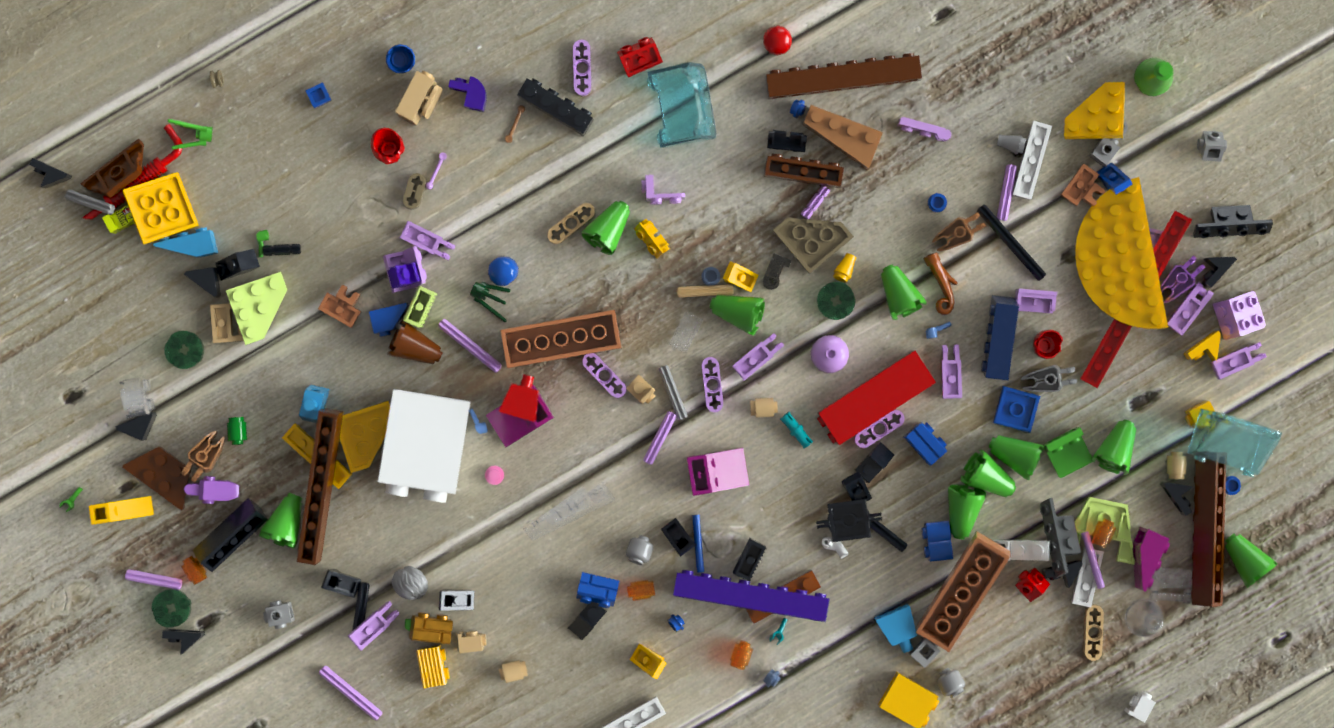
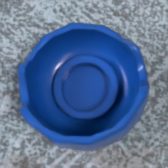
M398 44L387 52L386 64L393 72L404 74L414 67L415 55L407 45Z
M500 256L490 263L488 276L494 284L506 286L517 278L519 267L511 257Z

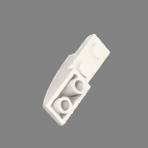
M993 540L1010 551L1009 560H1050V541Z

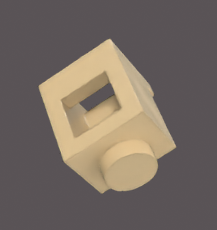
M477 631L466 632V635H463V632L457 634L459 653L483 651L484 646L487 645L486 634H478Z

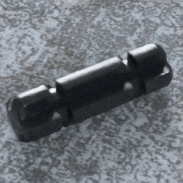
M290 244L274 245L273 247L272 245L263 246V254L265 256H272V254L275 256L290 255L291 253L293 255L301 254L300 244H292V246Z

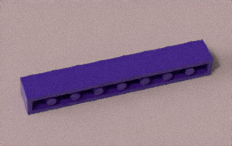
M682 570V573L677 572L673 593L675 597L826 622L830 601L829 598H826V594L815 593V596L807 595V591L796 589L795 593L788 592L786 587L777 586V589H771L768 584L758 583L757 586L750 585V581L739 580L736 583L731 582V578L720 576V579H713L711 574L701 573V576H695L693 571Z

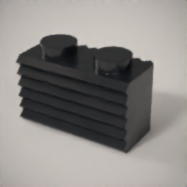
M749 538L733 570V574L751 581L752 574H755L754 571L758 567L757 564L760 563L759 560H762L761 557L765 553L766 546Z

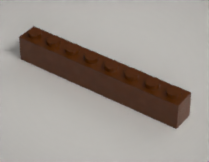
M914 53L903 54L902 58H895V55L885 56L884 60L876 61V58H868L862 63H857V60L846 61V65H838L835 62L826 64L827 67L819 68V65H811L805 70H800V67L789 68V72L772 70L769 71L770 74H766L768 100L915 82L922 79L919 55L914 56Z
M324 408L318 413L297 562L316 565L322 559L343 411Z
M1196 451L1195 495L1193 498L1195 503L1193 515L1194 533L1192 536L1194 542L1192 553L1193 571L1191 574L1193 580L1191 591L1192 605L1216 607L1223 604L1227 452Z

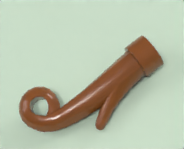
M934 252L923 259L932 271L945 298L937 301L936 310L941 315H947L951 313L955 303L949 282L957 285L958 282L945 270L940 262L941 259L938 252ZM943 302L947 303L946 309L942 308Z

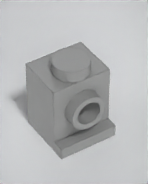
M1102 138L1089 154V157L1102 167H1105L1120 149L1117 145L1119 142L1115 138ZM1105 146H1108L1110 148L1109 153H1106L1104 151Z
M923 637L909 654L926 668L940 650L937 648L938 645ZM923 647H928L927 653H922Z

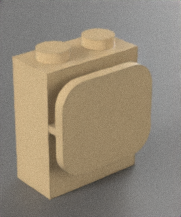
M416 71L395 113L415 125L418 124L422 116L428 119L443 91L434 81L433 75L426 71H422V73Z

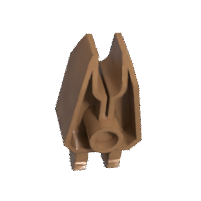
M977 212L967 219L958 217L940 231L932 240L933 243L941 238L949 239L947 244L938 248L937 251L949 250L972 241L974 233L986 227L985 223H980L971 229L968 224L970 221L976 220L980 214Z
M216 431L205 436L188 452L189 462L181 474L185 476L193 466L199 468L192 476L191 481L194 483L203 472L208 473L212 471L223 450L224 436L216 445H211L217 435Z

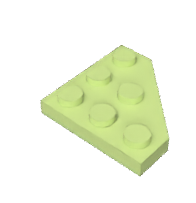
M281 272L226 290L245 345L265 338L287 292Z

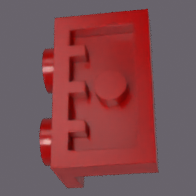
M652 37L641 38L638 40V43L632 46L625 45L617 52L627 77L663 63Z

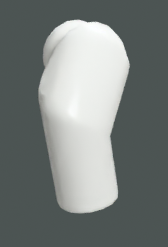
M832 537L822 539V546L825 549L836 551L840 558H844L849 554L841 541L833 542Z

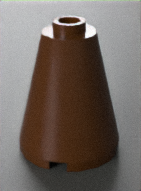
M402 320L400 322V325H402L400 330L396 329L389 345V349L392 351H388L387 355L427 364H434L435 361L439 362L443 354L440 351L441 347L411 324Z

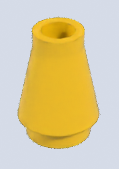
M846 253L845 257L833 271V277L843 283L851 280L856 257Z

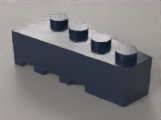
M992 295L989 307V323H987L986 328L987 342L984 343L985 360H982L981 372H983L985 378L1009 380L1019 304L1014 297Z

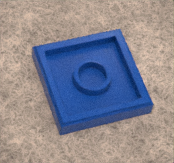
M1002 386L993 423L1031 433L1040 396Z

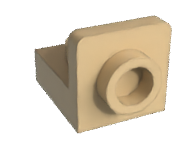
M640 375L626 388L641 404L644 402L649 404L656 396L653 394L655 389Z

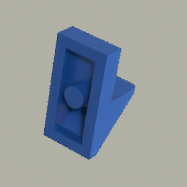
M1112 162L1096 172L1099 174L1098 178L1106 190L1111 189L1115 194L1124 191L1132 185L1131 179Z

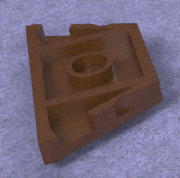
M137 139L80 184L86 190L110 198L119 193L125 186L141 175L144 143Z
M161 446L122 466V468L182 511L185 508L186 494L184 488L186 484L188 485L191 470L185 476L182 475L181 472L186 465Z

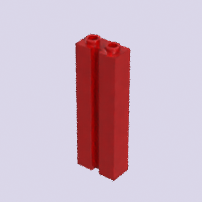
M913 350L817 412L819 415L817 420L822 428L825 426L828 428L830 433L827 435L831 442L841 445L935 384L936 381L916 350Z

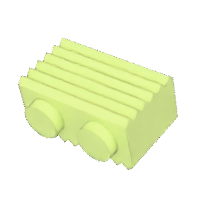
M418 285L403 321L422 328L423 324H425L424 321L427 320V314L430 313L429 310L433 306L432 303L436 299L435 296H438L437 293Z

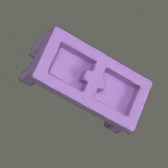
M1016 289L1015 299L1019 304V311L1053 313L1055 311L1057 292Z

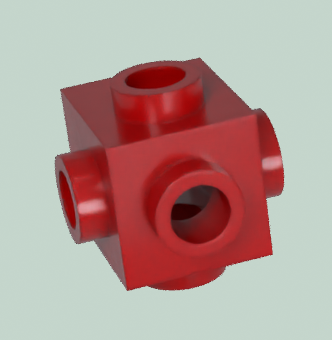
M1035 567L1029 571L1024 570L1018 576L1019 580L1015 584L1029 602L1043 595L1050 585Z

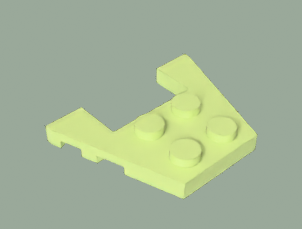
M1088 497L1074 521L1079 544L1081 533L1089 531V535L1120 541L1116 561L1134 565L1128 505Z

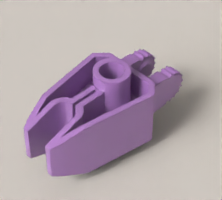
M1195 256L1191 257L1183 266L1175 265L1161 284L1162 293L1166 289L1172 290L1171 295L1164 301V304L1176 299L1195 285V277L1205 268L1203 264L1199 265L1192 274L1186 270L1197 259Z
M204 476L200 483H188L184 488L185 494L199 496V500H202V503L214 504V501H229L239 497L238 484L226 480H215L214 476Z

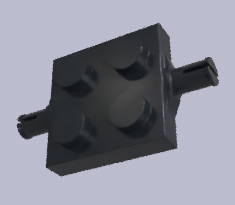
M866 499L827 504L828 520L816 521V524H823L817 525V529L829 527L833 542L872 537L871 522L882 521V517H876L882 516V513L870 514Z

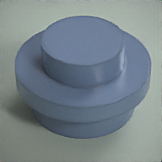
M708 267L702 272L701 278L707 286L716 285L720 281L721 275L718 269Z
M772 669L767 674L763 682L766 683L768 688L771 685L774 687L779 682L780 672Z

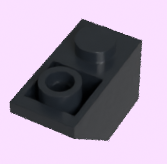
M254 249L234 253L215 263L221 281L260 267Z

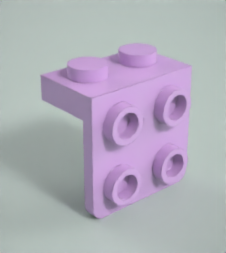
M645 175V180H642V193H646V201H650L651 205L662 204V201H669V204H679L681 200L685 199V193L654 194L653 175Z
M416 246L402 252L383 256L386 271L390 270L389 268L415 262L420 282L395 289L391 287L392 293L414 289L418 285L425 284L427 276L421 265V252Z
M1254 291L1213 304L1224 340L1246 335L1262 329L1266 325Z

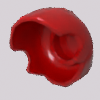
M771 26L764 33L763 44L770 54L782 55L791 48L792 36L789 30L783 26Z
M1042 330L1034 337L1033 350L1038 357L1043 359L1054 358L1061 351L1063 338L1057 331Z

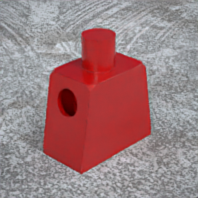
M523 374L520 385L512 383L499 412L536 422L539 390L531 388L534 377Z

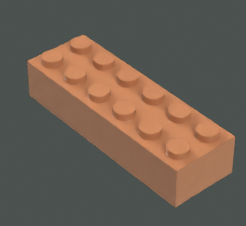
M615 310L500 330L507 368L622 348Z
M976 531L917 624L916 633L950 652L1008 562L1010 551Z

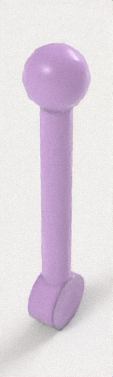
M443 152L439 154L438 164L430 181L425 185L429 190L433 188L432 183L443 160L447 158V155Z

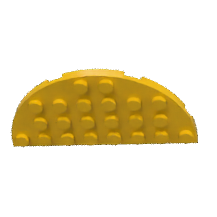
M1136 177L1131 179V186L1118 194L1109 189L1096 200L1097 204L1091 206L1077 235L1075 246L1076 267L1087 294L1108 316L1137 328L1164 329L1168 328L1140 179Z

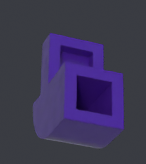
M470 76L469 84L466 83L467 80L461 78L449 81L448 87L450 90L466 93L464 103L466 109L480 112L485 111L487 93L478 79Z
M415 262L389 268L390 270H387L392 289L420 282Z

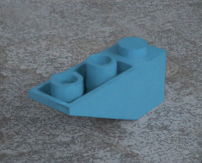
M207 228L196 229V233L190 235L188 232L179 233L177 238L170 239V237L158 240L159 242L153 243L155 247L199 258L218 254L214 232L207 230Z

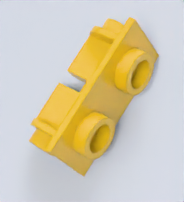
M647 218L634 228L637 237L643 240L649 253L655 256L656 259L670 249L668 247L669 244L661 234L656 238L654 237L658 230Z

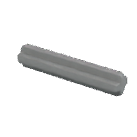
M73 190L66 191L65 198L67 200L109 215L114 213L115 206Z
M667 365L660 367V375L678 420L687 418L686 410L669 367Z

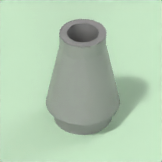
M999 135L997 146L1016 154H1023L1026 138H1022V136Z

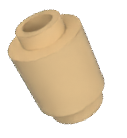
M755 398V400L750 401L751 416H756V418L774 417V413H778L777 401L774 402L773 398Z
M1171 452V455H1167V474H1169V479H1185V474H1187V456H1183V452Z
M518 660L502 664V668L499 669L501 680H505L506 683L521 680L528 676L525 661L520 662Z

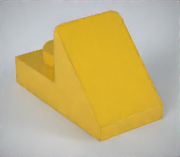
M730 261L722 279L732 285L752 292L759 275Z
M1213 331L1184 352V356L1187 360H1192L1193 358L1197 360L1204 355L1203 351H1205L1212 361H1216L1221 333Z
M638 644L630 658V661L655 679L659 677L667 663L662 656L642 644Z

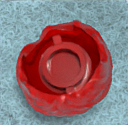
M384 127L376 130L371 138L372 152L384 164L396 163L405 150L401 136L390 128Z

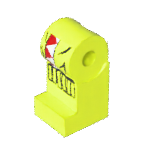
M128 205L112 215L108 214L102 217L110 233L113 234L134 224Z

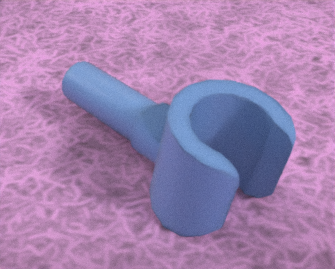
M947 322L937 327L928 328L926 330L927 339L937 338V331L952 326L951 323Z
M469 410L474 420L476 431L479 434L487 433L486 422L479 423L474 410Z

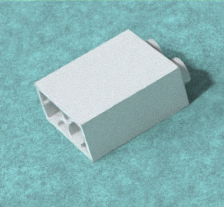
M393 389L378 482L386 483L385 493L408 496L409 487L424 489L423 499L436 502H446L447 493H456L470 401Z

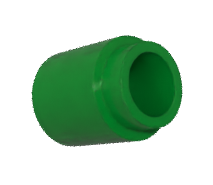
M244 417L228 418V441L232 442V445H242L243 441L247 440V427Z

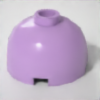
M834 335L819 338L811 349V360L814 366L825 373H835L841 370L847 364L849 358V349L846 343Z

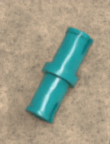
M787 412L780 418L789 429V434L797 439L803 449L813 442L803 430L802 424L799 425L790 412Z

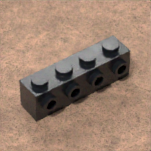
M526 78L517 94L518 98L585 136L594 121L590 111L583 107L581 110L574 106L576 103L570 99L565 98L563 100L558 97L559 93L551 88L546 90L541 87L542 83L538 80Z
M247 498L192 551L199 563L213 572L268 519L261 507Z

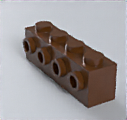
M772 153L771 156H767L764 177L840 188L844 167H839L840 164L828 162V165L820 164L821 161L809 159V162L802 161V158L794 156L787 159L783 158V155Z

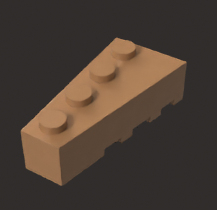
M813 105L810 106L803 123L804 127L827 141L866 170L871 165L883 134L881 131Z

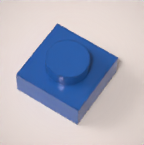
M323 82L306 90L314 109L332 101Z

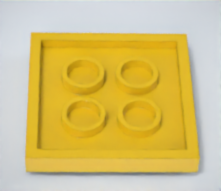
M178 172L122 191L143 245L199 226Z

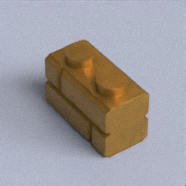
M418 612V616L412 615L409 638L415 641L450 644L453 621L448 619V615L437 614V617H429V613Z

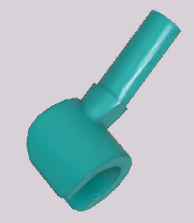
M783 618L778 630L770 636V642L775 636L778 638L776 645L783 641L784 636L782 632L787 623V618Z

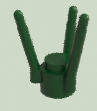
M475 282L470 296L474 297V301L480 303L503 322H507V319L483 300H486L488 297L501 304H506V301L489 294V289L508 293L511 290L485 282L481 284Z

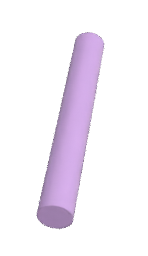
M1089 531L1083 532L1081 535L1097 588H1104L1105 584Z

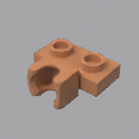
M1082 164L1060 196L1074 206H1077L1081 200L1090 206H1095L1097 202L1092 197L1093 192L1101 195L1105 193V190L1094 183L1099 174L1087 165Z
M342 285L336 297L327 292L318 309L352 328L362 312L353 307L360 294L355 292L350 298H347L346 291L348 288Z

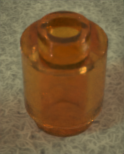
M1105 518L1103 521L1098 520L1091 536L1093 537L1091 542L1106 548L1116 531V527L1113 526L1114 522Z
M193 555L182 561L184 565L181 568L189 581H192L194 585L208 578L204 566Z
M648 579L630 582L631 586H627L628 597L633 598V601L650 599L651 596H655L654 582L648 581Z
M740 640V643H735L730 657V665L732 667L745 670L753 652V648L750 647L751 643Z

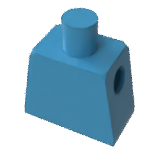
M315 385L307 387L304 392L299 417L302 420L317 423L319 411L326 407L330 389Z
M908 604L874 618L891 646L899 644L903 653L914 649L910 639L916 637L917 633L911 608Z

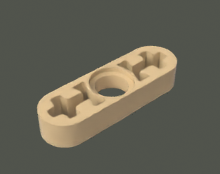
M583 203L549 229L547 234L549 241L553 244H560L595 216L594 207L590 203ZM583 207L591 208V215L589 217L584 215L581 218L584 221L580 223L578 217L574 214L578 212V215H581ZM569 218H574L577 221V226L574 229L566 227V221ZM563 224L564 229L569 233L565 235L562 232L559 235L560 240L552 239V232L554 230L559 232L561 230L559 226Z
M1092 604L1091 608L1087 607L1085 609L1083 653L1091 661L1100 659L1103 646L1104 612L1096 604ZM1093 608L1099 612V615L1095 616V621L1099 622V625L1089 624V621L1093 622V616L1089 614L1093 611ZM1092 627H1096L1099 631L1098 636L1095 638H1091L1088 634L1089 629ZM1088 640L1098 641V644L1094 643V649L1097 650V653H1094L1093 657L1088 653V650L1092 649V644L1088 643Z

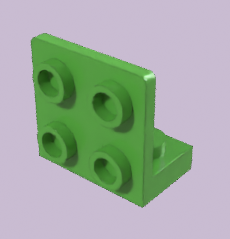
M1075 427L1042 444L1045 446L1044 449L1059 478H1063L1093 462L1092 456L1082 438L1084 434L1079 427Z

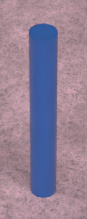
M692 515L694 542L696 544L697 573L704 572L700 515Z

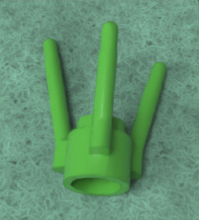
M172 119L167 120L169 123L196 130V139H199L197 142L174 145L171 147L173 150L199 145L206 146V142L212 141L213 127L199 126Z

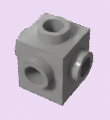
M1203 131L1202 137L1197 142V149L1200 150L1202 160L1222 161L1223 154L1227 148V141L1224 140L1223 133Z
M281 600L270 602V606L265 608L266 612H263L265 623H268L269 627L275 626V629L287 627L286 623L295 620L291 601L281 603Z

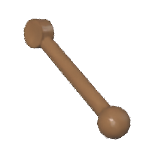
M523 105L518 107V113L510 133L505 137L507 143L513 141L512 135L521 114L525 111Z

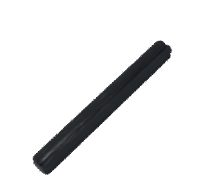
M986 205L979 207L977 212L1031 274L1038 281L1046 276L1044 270Z

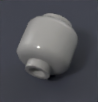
M639 535L638 538L630 540L626 550V555L629 557L628 560L637 565L649 562L654 549L653 545L649 542V538Z
M947 668L939 673L941 677L937 679V684L944 696L953 698L964 691L965 681L958 670L951 671Z

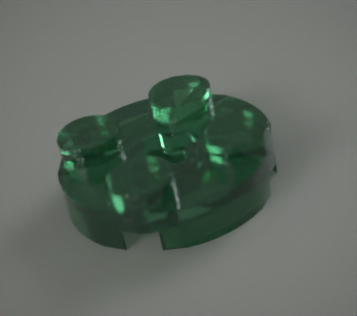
M842 282L828 283L821 288L817 295L818 310L824 317L831 320L844 319L852 313L855 307L854 293L848 285ZM837 295L841 304L833 306L831 298H835Z
M189 331L175 332L165 344V357L170 364L177 368H193L203 359V342L195 333ZM183 344L189 347L187 355L180 353L179 349H182Z
M164 590L152 602L151 609L155 617L154 619L158 624L167 628L183 624L190 616L191 600L180 590ZM173 603L175 605L176 611H172L171 613H169V608H167V605H171Z

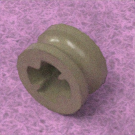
M217 70V72L210 71L212 87L216 88L217 85L223 87L224 82L221 70Z

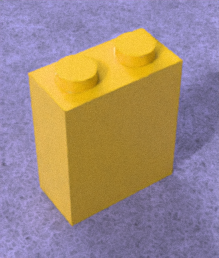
M896 671L878 706L911 726L921 728L927 725L930 718L928 715L931 710L934 711L939 703V700H937L939 696Z

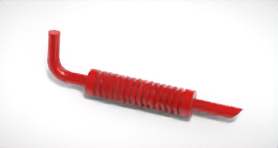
M170 124L166 125L164 130L174 145L183 144ZM183 148L174 149L162 160L158 157L153 159V162H149L150 165L146 164L142 168L141 175L125 186L119 193L111 198L103 196L104 202L114 205L116 209L118 205L120 206L121 203L125 202L122 192L124 189L158 178V175L161 176L167 172L166 166L181 155ZM93 209L83 216L82 219L93 220L102 212Z

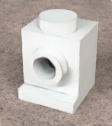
M1142 690L1141 693L1138 692L1137 696L1134 695L1129 704L1131 706L1130 709L1125 708L1124 711L1145 723L1156 702L1151 700L1152 695Z

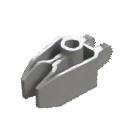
M1052 365L1023 376L1021 380L1034 379L1037 382L1033 386L1023 387V390L1031 392H1059L1064 385L1077 383V379L1074 378L1062 381L1061 376L1062 373H1073L1075 367L1060 369L1057 365Z

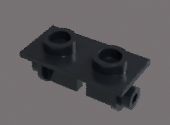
M773 129L768 134L767 148L805 152L807 135L790 132V137H786V131Z

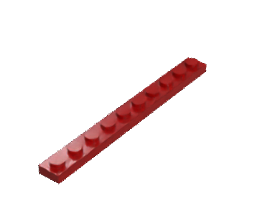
M1174 211L1153 248L1159 278L1192 221L1191 218L1177 211ZM1115 319L1112 321L1080 378L1082 381L1098 389L1132 326Z

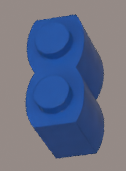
M949 521L924 523L925 527H922V537L927 541V546L924 547L925 558H928L930 562L953 559Z

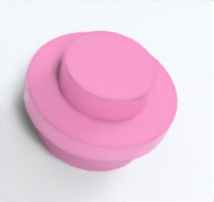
M499 466L489 467L485 472L486 481L492 485L501 483L504 479L502 468Z

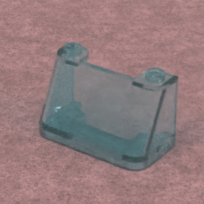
M686 62L647 72L648 86L653 91L658 92L664 129H660L659 134H657L660 148L708 141L716 138V127L707 74L702 64Z
M1200 409L1187 453L1194 455V459L1205 462L1206 459L1238 468L1243 471V475L1254 478V475L1260 474L1281 439L1282 432L1224 413Z

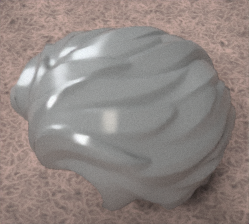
M406 566L404 569L396 571L393 575L392 585L400 597L416 600L423 597L427 592V579L419 569Z

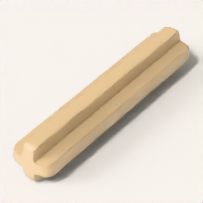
M732 284L677 288L678 297L732 295L734 293Z

